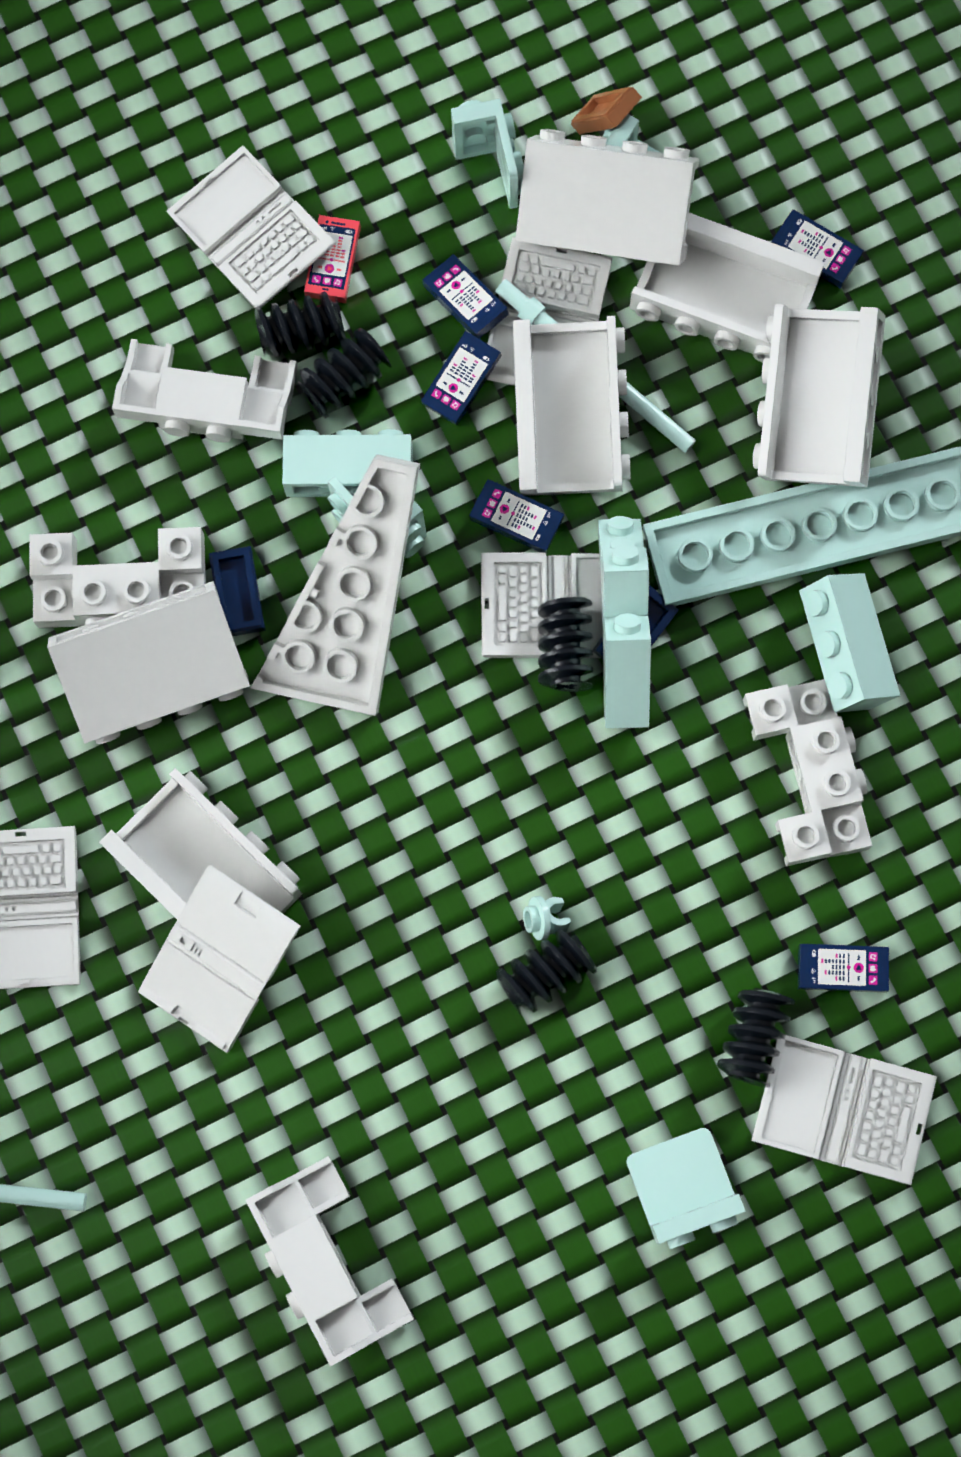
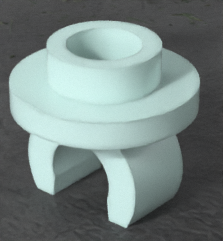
M535 896L530 899L528 906L524 908L523 922L525 929L528 933H532L536 940L547 939L549 934L555 935V932L559 929L564 932L567 931L571 923L570 918L558 919L551 914L561 911L564 904L563 898L552 897L545 901L542 896Z

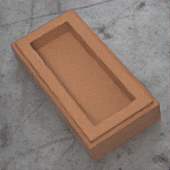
M634 87L594 94L572 119L571 125L579 135L616 128L642 97Z

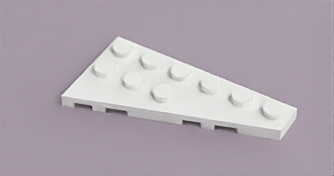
M378 454L373 458L345 514L330 538L323 555L293 607L278 639L270 650L263 667L255 678L251 689L376 716L379 711L420 463Z

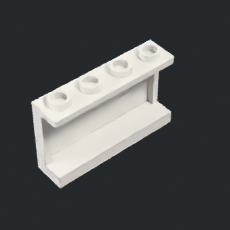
M540 129V135H534L527 139L515 241L680 266L686 260L688 243L685 242L694 173L699 165V158L689 157L690 150L678 147H664V153L647 151L648 144L637 141H623L622 147L606 145L607 138L595 135H581V141L565 139V132L553 129Z
M689 213L685 242L688 243L686 260L680 266L647 261L638 285L634 286L629 309L634 310L639 317L652 322L661 320L670 323L683 334L689 336H697L699 334L713 339L714 343L721 348L727 350L740 349L751 353L756 360L763 363L765 358H770L771 341H767L766 325L768 317L770 315L774 316L775 305L785 304L791 309H808L825 262Z
M785 304L775 305L774 316L770 315L768 317L766 325L767 341H771L770 358H765L762 365V382L767 384L765 401H760L757 412L758 426L762 427L761 443H756L753 451V467L758 469L759 477L768 481L868 487L886 317L879 308L861 307L859 312L791 309Z
M607 316L606 321L531 325L530 319L513 320L520 493L524 496L622 491V480L631 479L630 454H621L620 439L629 437L628 412H619V395H627L626 369L618 370L617 353H625L624 327L616 328L615 316Z
M214 581L48 638V651L84 744L95 740L96 744L110 742L121 735L120 731L134 726L138 730L153 727L162 721V716L177 712L178 715L193 713L203 707V702L217 697L219 701L231 700L240 696L243 693V688L250 686Z
M176 768L169 773L172 777L171 780L117 833L111 830L99 841L176 919L179 918L198 881L209 865L281 913H284L302 895L295 885L300 878L283 861L275 866L264 855L269 850L268 846L256 834L250 831L244 836L233 825L239 818L222 801H219L214 806L203 795L208 788L191 771L185 776Z

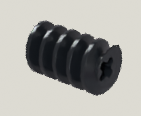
M326 291L320 293L318 306L315 305L308 295L304 297L303 309H299L293 299L288 300L286 313L282 312L277 303L271 304L269 317L265 315L260 306L255 308L254 315L264 357L266 347H269L275 357H280L283 343L286 344L293 354L297 353L298 340H302L306 348L311 350L314 346L315 336L319 337L324 346L330 344L332 332L335 333L340 342L346 338L337 297L335 302H332Z
M361 328L354 331L355 342L348 338L341 340L342 352L335 348H330L327 351L329 363L322 358L315 359L313 365L316 373L307 367L300 370L302 383L298 381L302 392L315 410L325 419L329 417L325 405L327 402L340 409L342 407L339 397L341 392L353 399L356 397L352 386L353 383L356 382L367 389L369 387L366 378L368 372L381 379L383 376L379 364L384 363L388 367H392L376 340Z
M563 597L547 601L538 607V615L544 619L538 624V631L544 636L538 641L539 650L544 652L538 658L539 667L544 669L538 675V681L541 685L565 692L586 691L593 687L592 683L581 681V676L593 672L592 666L581 664V659L592 656L593 651L580 647V642L593 638L591 632L580 630L581 625L593 621L591 615L580 613V609L592 605L590 599L585 597Z
M561 929L555 932L558 946H555L546 939L540 942L542 956L534 950L528 949L525 952L527 966L516 958L511 960L512 976L501 968L496 970L497 980L521 1017L520 1007L522 1005L533 1013L538 1011L535 1000L536 996H540L548 1003L553 1001L550 987L554 986L562 993H566L568 990L565 977L569 976L578 984L581 983L580 968L582 966L593 974L597 972L592 958L572 930V937Z
M759 988L742 990L738 993V999L748 1007L734 1008L732 1014L743 1024H732L727 1029L728 1033L738 1041L723 1043V1051L732 1058L718 1060L717 1066L732 1078L751 1085L770 1088L768 1084L760 1079V1074L775 1073V1068L765 1062V1058L780 1056L781 1052L770 1045V1041L785 1039L786 1035L778 1030L775 1024L777 1022H790L791 1018L783 1013L780 1007L781 1005H795V1000L782 994Z

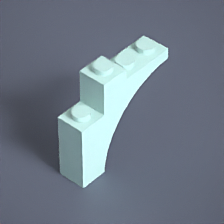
M616 516L610 519L598 520L605 727L643 728L649 727L651 635L648 618L649 565L646 547L644 548L641 519Z

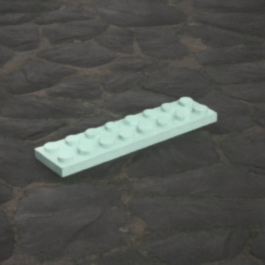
M961 446L870 468L868 487L809 483L643 524L642 530L659 591L663 596L665 605L673 604L678 606L961 536Z

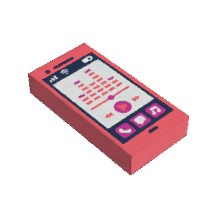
M319 215L318 224L336 244L309 266L304 294L305 296L309 295L311 298L320 299V293L326 291L332 301L335 302L337 297L338 302L346 303L361 228L360 221Z

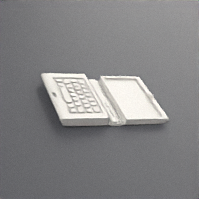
M241 146L166 211L254 308L259 306L262 308L336 244L305 209L283 190L275 178L244 146Z
M512 237L502 281L507 279L529 299L532 297L536 298L547 308L546 313L557 323L599 321L613 257L515 241L516 237ZM499 295V300L508 308L509 315L490 330L487 344L500 351L502 356L487 380L515 386L513 320L521 319L518 317L519 312Z
M546 552L481 553L482 656L487 658H539L544 652L539 650L538 641L544 636L539 633L538 624L544 619L539 617L538 607L547 601L563 597H585L592 601V605L580 609V613L591 615L593 621L581 625L580 630L591 632L593 638L580 642V647L593 650L603 636L600 554L571 553V556H546ZM485 601H488V609H485ZM593 652V655L590 656V657H587V658H600V657L597 656V655Z
M75 826L0 830V989L80 985L78 864ZM17 833H26V836H17Z
M209 865L171 929L138 993L228 1054L259 1001L258 997L266 983L272 978L301 925Z
M788 1035L785 1036V1039H777L775 1048L781 1053L780 1056L772 1057L771 1066L775 1068V1073L768 1074L766 1084L770 1088L764 1089L751 1141L911 1185L937 1076L872 1058L867 1059ZM918 1124H921L920 1133L917 1135Z

